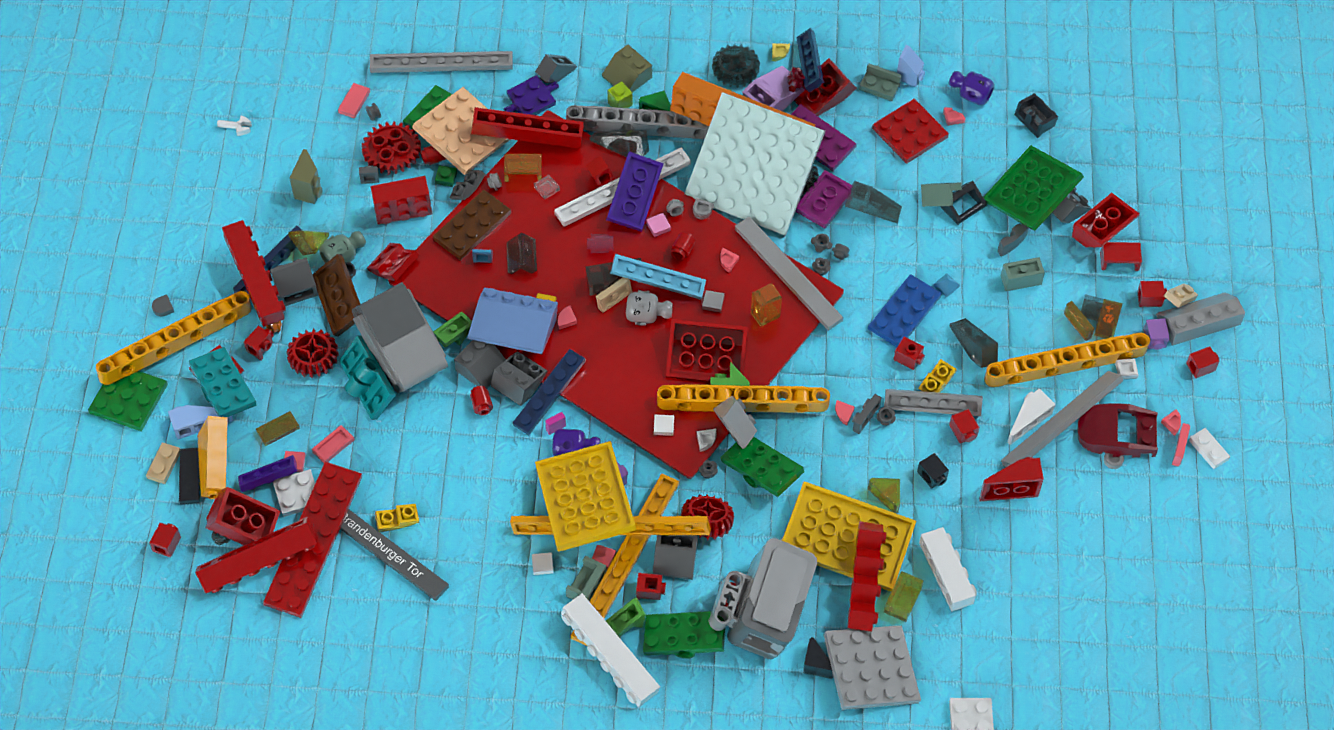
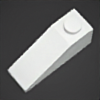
M1040 388L1034 393L1030 392L1025 396L1024 403L1007 442L1009 445L1053 414L1055 403Z

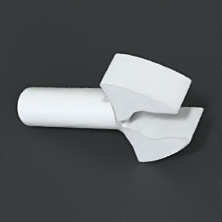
M240 116V120L237 122L217 121L218 127L236 129L237 136L246 135L251 132V121L244 116Z

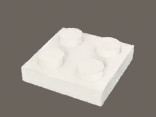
M311 469L276 479L273 482L283 517L303 512L315 485Z
M950 698L951 730H994L991 698Z

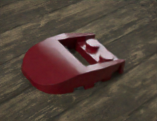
M1110 403L1094 405L1078 420V440L1086 450L1097 454L1105 452L1112 454V457L1120 458L1121 455H1132V458L1140 457L1141 454L1152 453V457H1156L1158 451V412L1132 404ZM1118 413H1130L1136 417V444L1118 441Z

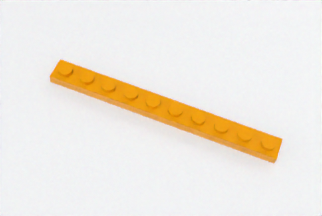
M661 473L638 516H662L679 486V481ZM627 535L590 600V603L603 619L608 614L651 535ZM573 630L571 639L587 646L584 641H580L576 637L575 630Z
M511 516L510 524L514 535H553L549 516ZM633 516L636 531L621 534L710 535V525L707 516Z

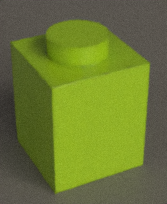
M622 81L607 90L608 104L611 107L630 108L633 106V93Z

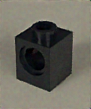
M933 453L919 462L917 472L932 489L937 485H943L947 481L949 469Z

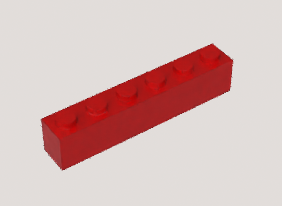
M475 107L471 134L580 149L584 122Z
M241 220L222 227L224 239L262 326L265 327L284 320L283 312L286 311L285 305L282 300L279 301L277 298L279 296L276 285L272 286L271 284L273 279L270 271H266L264 268L266 263L263 256L258 255L259 247L256 240L252 241L251 239L253 234L250 226H246L244 221Z
M308 517L197 566L195 573L205 593L211 591L215 593L228 583L231 585L236 584L246 575L253 576L266 566L271 568L277 565L279 560L284 558L286 560L291 559L299 551L313 549L315 544H317L318 537Z

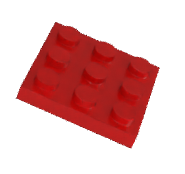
M915 98L872 125V129L906 164L941 143L949 136V133Z

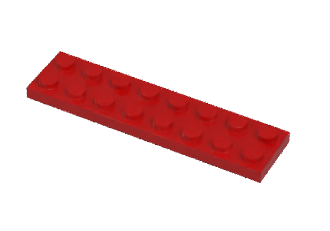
M325 461L300 517V520L308 517L318 537L317 544L309 551L302 550L297 552V555L291 559L286 560L284 558L281 560L263 601L265 606L302 618L363 477L362 473Z

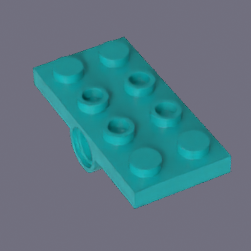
M357 336L339 362L349 378L345 384V390L351 396L359 397L371 420L379 418L396 393L363 337Z
M225 347L189 360V366L201 385L205 399L208 403L212 404L218 417H230L257 406L255 398Z

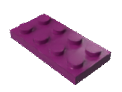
M801 104L791 113L795 117L816 124V128L825 131L815 159L830 170L834 171L856 148L854 141Z

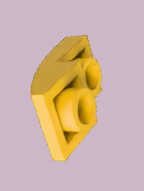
M940 359L918 389L924 392L940 393L954 376L957 369Z
M416 504L396 505L395 509L375 512V520L379 532L396 530L419 523Z

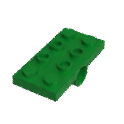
M754 436L744 449L736 442L720 457L724 464L742 474L744 480L751 487L757 488L761 486L776 497H779L805 472L801 465Z
M712 611L646 615L643 653L645 655L675 654L680 658H693L695 653L724 652L725 628L717 631L710 626L709 618ZM717 616L720 621L724 622L721 616Z

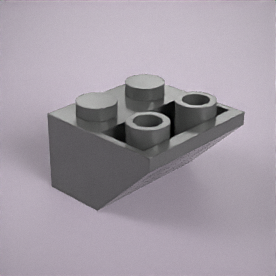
M1076 187L1052 212L1063 223H1071L1092 209L1087 204L1088 200L1076 192Z
M307 258L297 259L291 263L270 269L273 283L279 292V301L282 300L285 306L318 296Z
M516 351L494 369L491 387L522 406L533 396L547 374V370Z
M657 535L653 574L693 580L698 535Z

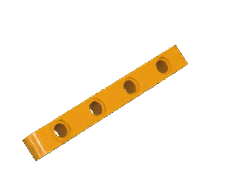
M244 291L236 292L100 360L96 364L99 382L104 385L112 384L248 315L251 312L249 294Z
M1135 333L1010 358L1005 361L989 364L984 381L990 387H999L1113 364L1116 360L1142 357L1147 352L1150 338L1145 333Z
M664 385L657 391V404L659 408L664 410L714 411L715 407L731 396L736 400L743 397L746 398V400H741L746 407L744 412H824L829 408L830 392L822 387Z

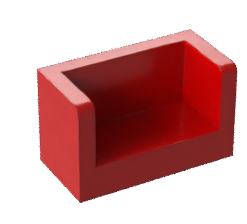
M1107 242L1100 250L1101 270H1106L1107 263H1134L1135 271H1139L1142 263L1140 243Z

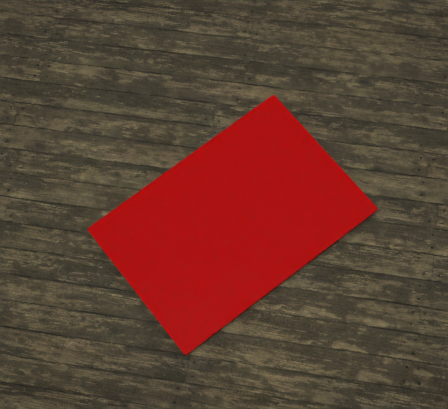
M549 110L542 114L544 117L563 119ZM584 131L582 133L580 149L518 140L484 176L478 188L468 198L462 200L415 250L419 255L417 259L396 281L388 280L389 284L394 287L402 282L407 289H410L416 302L445 321H449L460 312H463L470 320H473L477 303L484 287L534 298L537 297L538 293L555 296L556 302H558L557 319L542 354L495 345L506 360L518 351L546 369L547 374L543 378L542 384L569 349L585 358L586 362L560 395L686 478L692 479L703 463L709 459L728 436L729 432L715 411H681L659 408L657 404V391L661 386L711 385V381L666 376L671 319L747 326L748 337L743 376L750 382V386H769L820 324V321L735 230V225L737 224L714 210L706 219L696 218L693 215V205L696 199L686 195L685 192L663 179L658 180L646 219L663 213L671 226V231L654 237L646 224V220L641 232L608 221L606 218L611 204L564 227L555 215L554 209L599 188L585 165L601 156L615 179H618L621 176L627 157ZM490 173H498L502 187L497 188V191L495 188L491 189L488 184L487 178L490 177ZM485 190L510 208L511 214L474 248L493 250L491 263L473 262L472 251L462 260H459L435 242L433 236L481 191ZM673 199L684 203V211L678 216H671L667 212L666 206ZM688 232L693 235L696 243L687 258L682 261L677 260L671 255V247L679 233ZM723 248L739 256L738 262L730 273L721 265L720 256ZM616 254L706 280L702 298L697 299L629 279L632 293L638 292V290L649 291V293L655 294L658 297V302L670 301L673 303L671 318L665 319L662 316H657L655 322L647 323L645 326L636 325L635 322L627 319L626 307L628 296L604 313L598 309L596 296L600 292L623 278L610 274ZM786 255L834 307L843 296L844 290ZM706 290L725 293L721 313L702 309ZM571 306L577 324L559 330L558 316L564 308ZM655 415H674L673 436L654 435ZM716 429V439L713 445L707 450L700 452L697 431Z

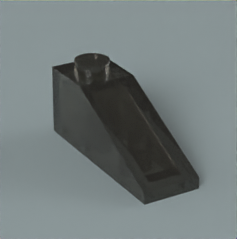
M647 130L595 132L590 136V141L627 157L628 152L645 156L649 152Z
M857 181L853 182L845 203V207L894 223H898L902 208L901 205L872 186Z
M613 262L585 267L590 295H598L623 278L610 274Z
M966 318L950 323L951 330L973 362L981 368L998 362V342Z

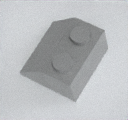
M731 396L713 410L732 438L744 449L757 432L754 426L756 421L751 414L746 415L744 412L746 407L740 398L736 400Z

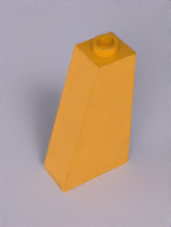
M208 416L197 435L201 497L215 499L218 492L226 488L227 417Z

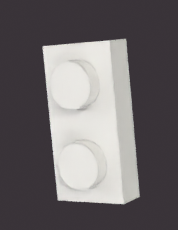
M1206 428L1197 432L1189 439V442L1213 469L1222 465L1230 458V455Z

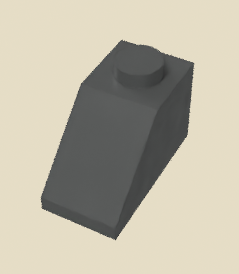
M546 54L535 72L543 82L553 83L562 80L573 72L577 66L566 56Z

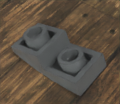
M481 170L469 171L465 175L464 181L457 182L453 187L450 198L452 200H465L478 188L485 173Z
M1023 224L1015 225L1011 230L1010 237H1004L999 242L997 251L1002 257L1019 246L1027 236L1029 228Z

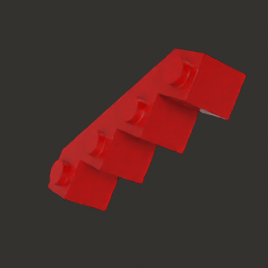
M859 521L850 592V608L848 611L849 629L872 632L873 624L877 625L878 612H875L876 597L880 598L881 585H878V572L883 570L884 559L880 556L881 544L886 542L887 532H883V524Z

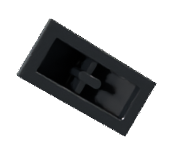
M811 637L809 639L803 673L832 679L834 676L830 660L814 637Z

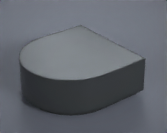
M167 294L156 298L152 302V309L155 315L166 316L174 313Z

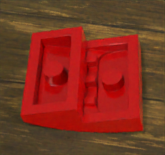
M389 243L367 269L377 276L396 281L419 255L415 250L404 249L399 243Z

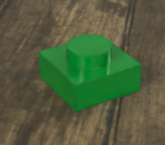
M439 165L435 184L453 187L457 168Z

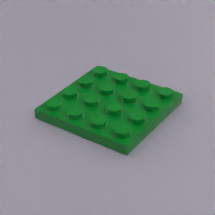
M1030 145L983 198L987 204L1036 231L1084 176L1081 172Z

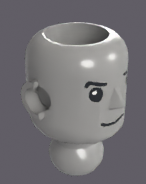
M638 290V292L628 295L626 317L629 321L635 322L636 325L643 326L647 323L655 322L657 316L669 319L672 317L673 303L670 301L658 302V297L655 294L649 293V291Z

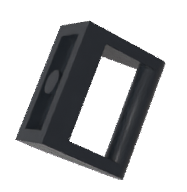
M974 181L962 185V190L953 191V202L968 193L977 202L976 205L958 215L953 205L940 206L956 224H960L987 206Z

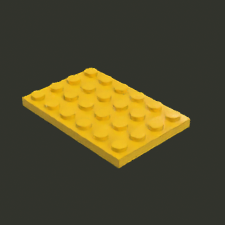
M611 441L535 462L558 552L636 531Z
M804 481L782 541L814 554L817 558V566L853 578L859 521L883 524V532H887L885 544H881L880 556L884 559L883 570L878 572V585H881L882 589L893 592L916 520Z

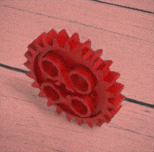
M393 121L392 125L386 122L384 127L379 124V129L372 127L373 133L367 132L368 137L363 138L362 154L365 162L368 161V166L380 168V173L387 170V173L390 174L391 170H394L395 174H397L398 169L404 172L405 166L410 169V163L416 164L415 158H420L421 142L419 136L415 134L414 129L410 130L409 125L403 127L402 122L398 126H396L395 121Z

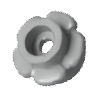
M490 173V177L487 178L488 184L491 189L495 188L497 191V188L502 187L498 173Z
M677 199L671 200L666 206L667 212L671 216L680 215L684 211V203Z

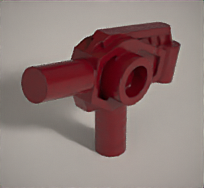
M792 67L787 76L789 91L795 92L797 88L800 89L801 87L808 91L804 85L805 76L799 67Z

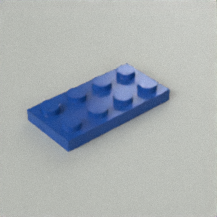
M910 274L868 325V330L898 347L903 337L908 338L940 299L942 293Z

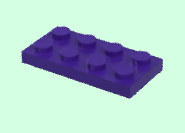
M628 152L606 220L641 232L664 163Z

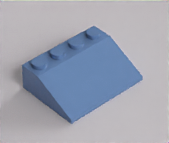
M484 287L477 303L468 339L542 354L556 323L558 302Z

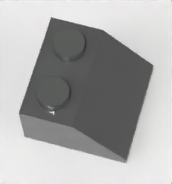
M472 340L454 359L455 370L476 386H484L488 389L491 385L494 369L506 359L494 344Z

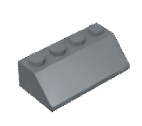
M1221 293L1188 303L1179 308L1175 307L1159 312L1156 316L1158 319H1166L1170 337L1169 341L1173 346L1241 325L1245 311L1237 297L1228 293Z

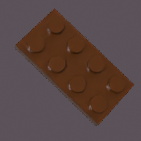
M483 190L433 236V240L459 260H462L511 214V209Z
M337 254L312 275L331 331L334 336L339 337L355 324L352 309L359 306L360 301L342 255Z

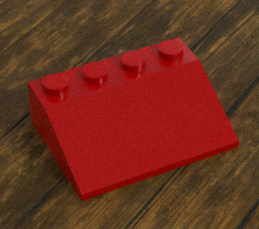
M671 319L666 376L711 381V377H715V374H727L726 378H730V362L743 375L748 327Z

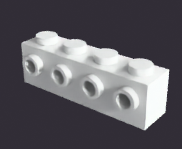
M943 527L921 534L919 544L951 612L974 604L975 597L977 596L976 588L973 584H970L967 569L962 567L960 555L952 547L950 534L946 533Z

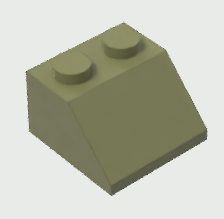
M627 44L614 54L602 73V77L612 86L622 81L633 93L652 78V64Z
M303 149L290 176L294 199L315 204L317 198L321 197L323 188L320 185V177L308 151Z

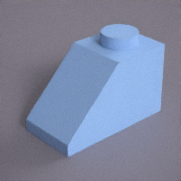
M906 45L899 57L897 73L901 75V82L916 87L925 75V71H923L924 62L910 46Z

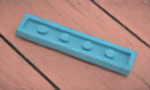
M618 254L614 256L610 272L613 275L697 299L702 298L706 283L705 279Z

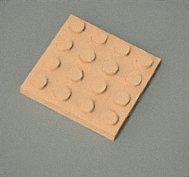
M462 87L416 121L412 128L460 172L466 175L510 139L471 134L474 108H487Z

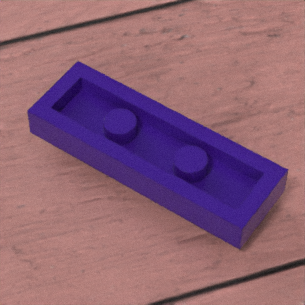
M294 455L239 475L238 483L241 492L253 490L260 485L272 483L276 479L290 476L297 472V463Z

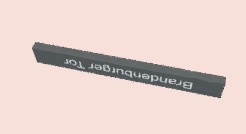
M348 509L340 528L343 532L433 600L437 601L449 588L447 582Z

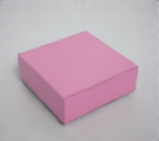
M663 213L646 219V224L654 237L671 231V226Z

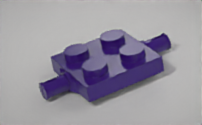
M536 75L507 90V96L512 104L503 108V110L507 112L516 110L522 114L537 115L556 105V100L551 95V92L559 88V85L555 81L547 86Z

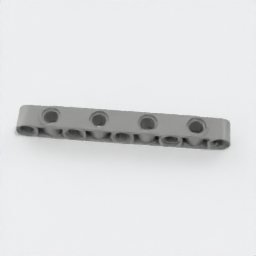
M579 105L569 106L566 110V120L584 122L583 130L595 132L705 139L709 129L708 125L673 111Z

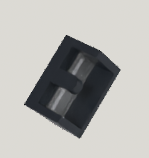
M1035 93L1019 101L1014 114L1037 138L1042 133L1055 127L1058 119L1056 113Z

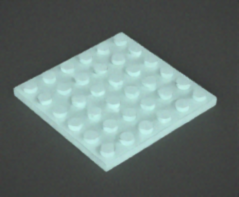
M722 92L685 194L694 199L697 198L714 203V208L745 220L750 216L757 225L786 235L825 131Z

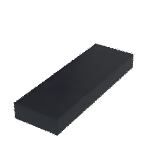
M198 448L180 449V504L200 503Z

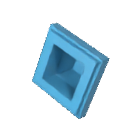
M945 274L933 286L948 297L960 287V284L948 274Z

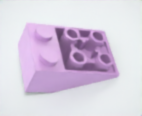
M780 66L755 79L742 91V94L745 97L783 111L805 89L801 87L800 89L797 88L795 92H790L789 84L787 83V76L790 71Z

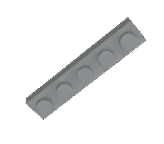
M885 389L884 407H890L893 410L957 414L969 409L972 416H981L983 397L978 395Z

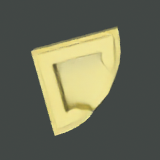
M772 43V61L785 58L789 53L790 44Z

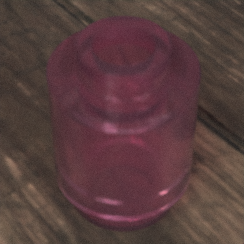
M591 234V238H587V249H591V253H609V251H613V236H609V234Z

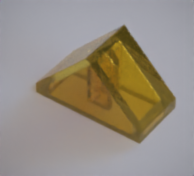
M291 231L288 232V236L302 255L316 254L324 240H327L329 237V233Z
M871 478L868 490L889 510L898 514L900 507V479Z

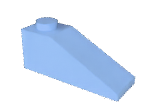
M185 405L168 411L177 440L199 433L208 416L218 417L213 407ZM232 416L227 417V423L234 421Z

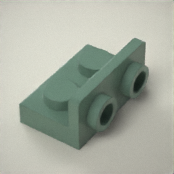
M868 64L859 90L893 101L900 87L901 75L877 65Z

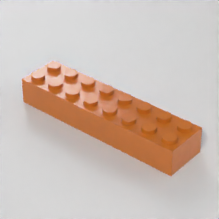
M685 72L681 73L673 85L671 111L710 126L722 92L814 127L816 125Z

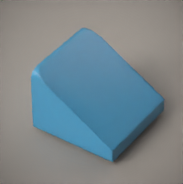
M472 249L473 262H492L493 250Z

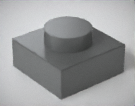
M377 166L359 167L361 184L379 183Z

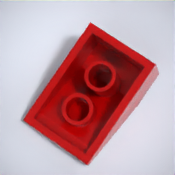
M829 58L821 65L824 83L814 89L812 93L804 90L794 100L798 105L801 104L817 116L843 102L857 89Z
M1026 457L986 478L982 485L979 497L980 502L1038 497L1044 480L1040 458Z

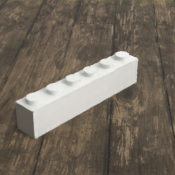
M583 593L563 607L561 617L565 624L570 625L575 630L576 637L580 641L585 642L589 653L599 659L603 670L607 673L609 672L614 677L615 684L619 688L624 689L628 700L632 704L635 703L639 708L658 693L660 689L658 683Z

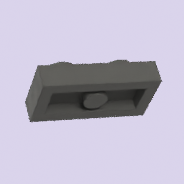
M874 394L871 399L868 398L865 401L861 413L857 412L852 422L854 423L853 431L857 434L861 433L879 409L881 397L877 394Z

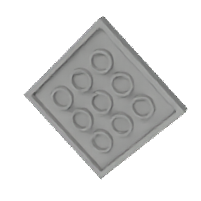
M902 625L873 627L872 632L857 629L825 631L823 635L842 710L918 704L921 701Z

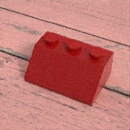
M1110 193L1074 223L1072 237L1084 247H1102L1134 221L1140 213L1115 194Z

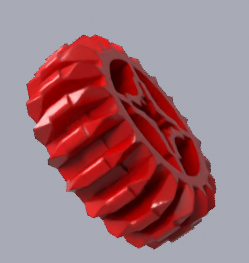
M314 328L312 332L305 330V334L298 332V338L293 337L292 342L288 345L289 349L286 352L288 363L292 370L295 369L297 374L302 373L304 377L307 374L311 378H313L314 374L320 377L322 372L327 374V369L333 370V364H337V357L339 356L338 345L335 343V339L330 337L328 332L324 334L322 329L318 332Z
M700 494L698 497L692 496L691 499L686 500L681 509L680 516L708 517L710 535H698L699 538L706 537L707 540L709 537L715 540L717 536L723 538L724 534H728L733 527L734 512L732 507L728 506V502H723L722 498H715V495L713 497L708 496V494L706 496Z

